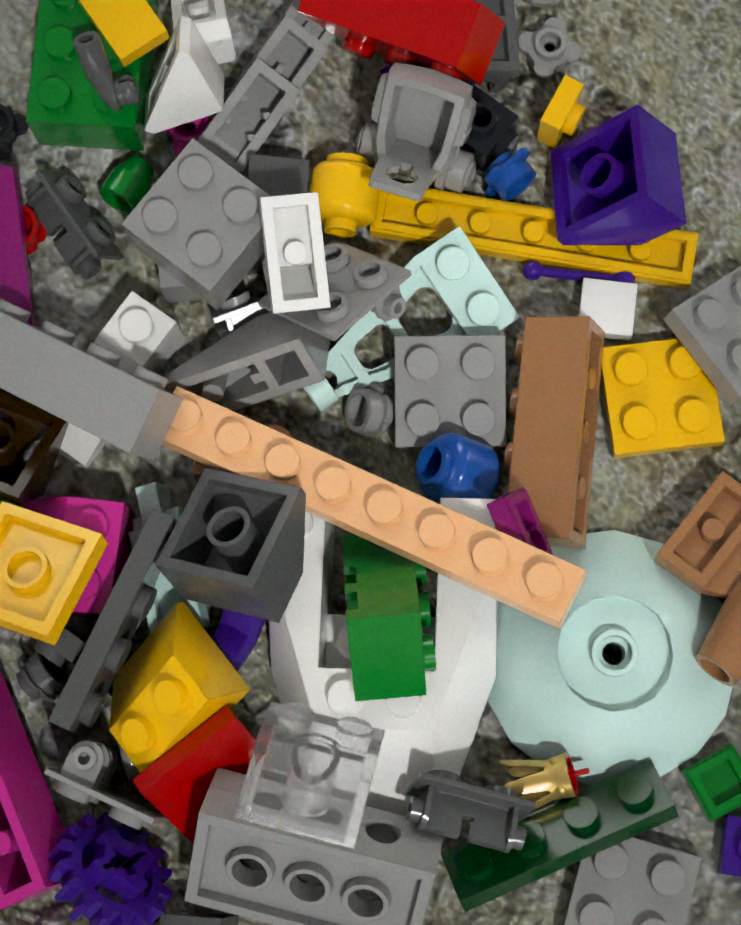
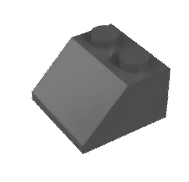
M205 468L155 566L184 599L280 623L303 574L306 493L302 488Z

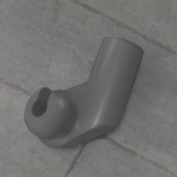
M88 31L78 35L73 40L76 54L85 77L104 104L113 110H123L125 105H135L140 98L137 83L131 75L115 78L99 33Z

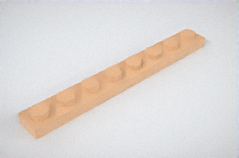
M178 386L175 388L173 394L183 398L162 443L163 446L214 470L300 487L306 493L305 512L558 629L561 628L586 579L585 569Z

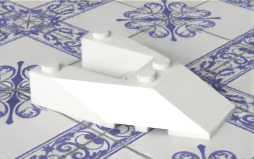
M440 498V505L496 529L487 504L495 499ZM305 512L303 574L280 623L269 620L271 672L302 786L307 791L406 816L411 797H414L406 795L407 789L422 771L428 773L431 770H445L459 776L461 774L488 697L496 680L499 601L438 573L436 617H431L430 627H422V635L433 634L436 670L425 671L427 695L355 702L346 615L331 614L335 525Z

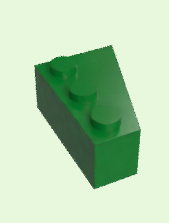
M355 534L343 535V563L346 582L344 588L345 600L347 601L345 613L355 702L427 695L425 671L436 670L433 634L422 635V627L431 626L428 592H418L417 586L426 585L425 567Z

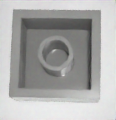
M192 138L121 225L133 247L218 310L264 253L259 199L260 197H270V195Z

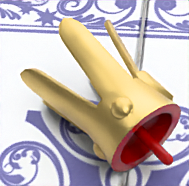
M568 752L545 760H499L502 766L508 767L510 775L523 777L510 781L504 786L515 790L518 796L522 795L519 798L536 802L535 809L556 799L578 797L579 789L576 776L590 772L589 768L575 770Z

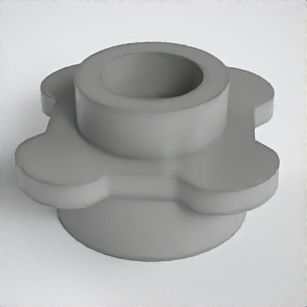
M548 18L540 29L534 32L525 31L519 37V50L527 53L530 66L533 68L534 73L541 78H549L553 74L560 72L567 63H576L581 55L580 45L570 40L565 32L566 24L560 18ZM552 44L555 49L547 51L544 46Z

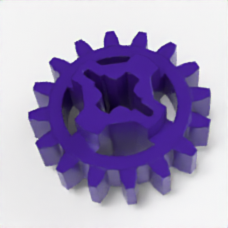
M104 812L97 821L88 813L77 824L72 822L57 838L58 844L48 855V858L56 864L47 874L48 880L61 883L62 889L54 896L56 902L70 901L74 907L70 912L69 918L75 921L83 915L89 919L88 925H151L166 910L163 904L172 896L173 892L163 885L172 876V871L159 866L157 862L165 854L163 849H150L146 844L150 837V833L147 830L137 836L131 831L132 827L123 823L115 825L113 818L108 816L109 812Z

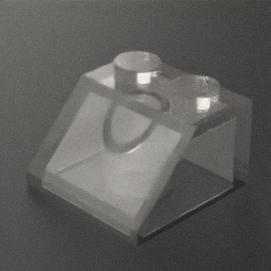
M271 702L258 732L235 818L355 849L371 793L385 730L374 728L369 722L357 717L346 716L338 719L314 713L313 709L309 706L297 702H285L283 704Z

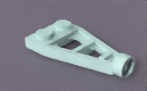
M460 226L414 256L404 266V268L411 271L412 275L399 285L402 298L407 302L418 289L423 287L431 288L451 316L450 328L437 336L495 335L520 318ZM370 310L349 328L329 350L326 371L336 376V388L333 390L326 378L322 382L304 387V390L320 412L339 401V397L350 394L356 388H366L370 384H377L394 378V358L376 368L368 369L362 366L354 353L357 342L377 325H385L392 336H408L399 323V318L384 321L379 319Z

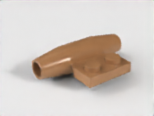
M722 471L653 560L697 594L701 593L725 599L696 655V661L712 678L722 684L733 686L741 679V484Z

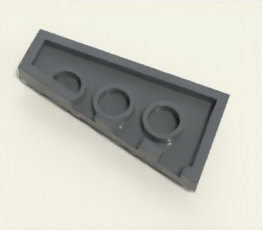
M155 508L152 509L50 715L49 722L88 739L95 721L103 708L115 675L120 671L128 657L132 645L131 639L139 620L143 621L155 601L157 589L154 586L160 574V570L155 564L177 523L173 516Z

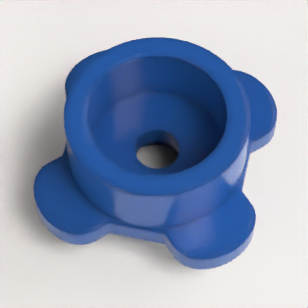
M526 147L519 149L514 154L511 151L505 152L489 165L487 176L485 177V182L489 185L485 190L488 197L498 194L503 201H509L520 195L530 186L536 177V171L527 162L530 151Z

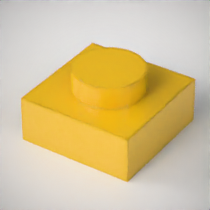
M564 75L540 120L537 141L555 149L564 133L570 136L574 135L587 108L579 104L584 87L583 83Z

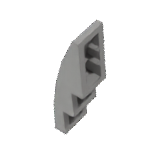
M293 0L225 97L224 110L212 116L196 140L240 174L248 165L250 154H256L300 93V87L329 49L328 45L335 37L334 34L297 11L301 0Z

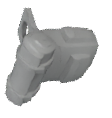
M394 63L388 73L382 74L376 89L375 100L372 103L371 119L375 122L368 121L365 127L361 128L355 143L357 146L356 154L368 159L369 166L374 167L368 185L372 188L414 201H421L430 184L434 185V189L442 191L447 189L461 194L470 182L474 180L476 173L474 153L460 148V146L465 144L471 132L477 102L472 98L473 86L438 70L409 64ZM397 173L410 177L415 182H397L388 177L387 174Z

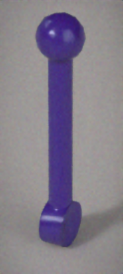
M528 260L522 267V274L530 281L537 280L542 276L583 281V278L635 284V276L629 272L612 274L542 266L537 260Z

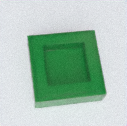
M733 743L679 770L707 822H712L741 806V758Z

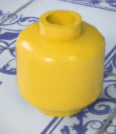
M344 152L332 153L327 156L326 161L320 162L312 169L309 193L318 192L321 224L324 225L323 231L328 235L353 237L356 235V229L368 227L376 220L379 190L368 185L373 168L369 166V160L363 156Z

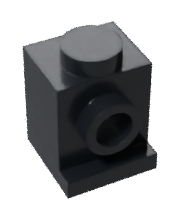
M462 80L473 86L472 98L477 102L475 116L485 122L487 126L477 127L472 123L471 132L465 144L460 146V148L473 152L476 167L485 172L495 158L505 152L512 151L520 137L516 133L518 115L475 86V83Z

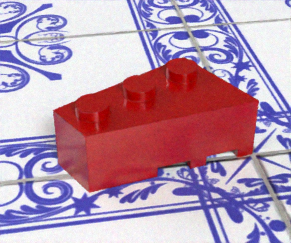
M301 0L297 10L343 40L342 50L353 56L371 61L375 53L385 56L384 62L390 66L394 63L435 69L459 80L463 79L480 85L505 25L503 20L483 4L473 0Z

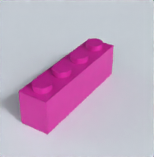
M0 670V910L38 898L62 886L61 883L48 880L47 874L56 865L48 858V855L58 844L57 838L65 830Z

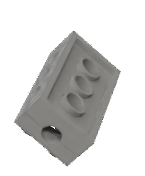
M217 767L198 815L184 901L272 925H423L444 836L418 830L415 828V822L406 820V816Z

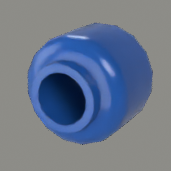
M453 432L441 434L423 447L416 461L415 471L421 491L427 499L440 504V498L490 499L499 485L500 466L497 454L491 446Z

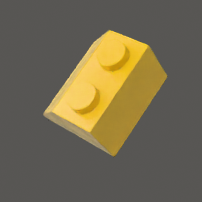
M184 602L174 605L114 678L109 731L140 773L221 708L227 705L232 710L250 690Z

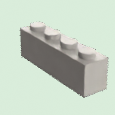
M0 299V388L130 454L155 460L183 398L165 390L169 379L140 365H137L132 374L118 367L122 356L92 342L87 351L72 344L76 334L46 320L41 329L27 323L32 314L31 312Z

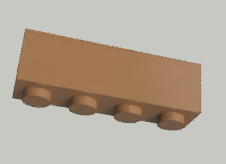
M590 316L525 317L524 334H520L516 341L515 353L517 364L520 367L519 386L513 389L510 398V411L513 420H515L513 441L508 442L505 450V468L507 473L510 474L508 492L521 487L527 490L548 543L553 547L585 548L605 336V332Z

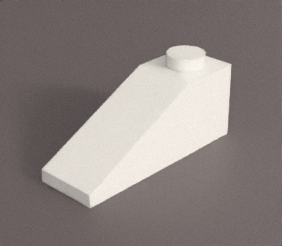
M131 291L99 333L94 344L122 356L118 367L132 374L137 365L159 374L185 338L175 320ZM69 423L60 449L88 468L107 442Z

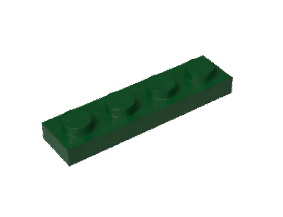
M650 759L579 791L578 797L563 798L528 814L518 823V825L527 829L525 843L521 850L511 849L509 853H504L468 843L467 841L441 853L459 902L464 911L467 912L679 816L664 783Z

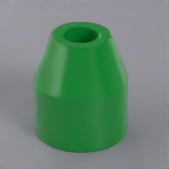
M131 156L113 168L99 189V194L109 206L123 214L129 215L150 190L154 170L144 159Z

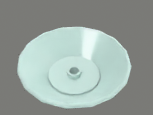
M617 530L587 533L585 548L550 546L554 556L586 570V579L560 629L500 601L498 602L497 673L493 689H491L487 700L513 745L533 760H545L568 752L575 770L589 768L590 770L588 774L576 776L577 782L591 786L650 759L661 777L696 757L726 716L733 687L722 684L712 678L696 661V655L722 607L718 597L701 593L697 594L656 563L653 559L663 547V543ZM615 644L621 649L622 660L618 665L608 664L604 660L602 651L605 645Z

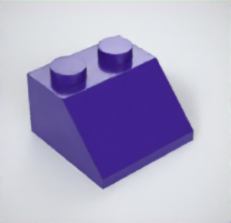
M638 104L550 151L557 241L561 244L642 245L687 224L676 133Z

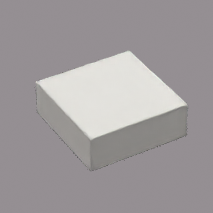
M583 278L578 316H590L605 332L604 338L630 341L633 334L638 284Z

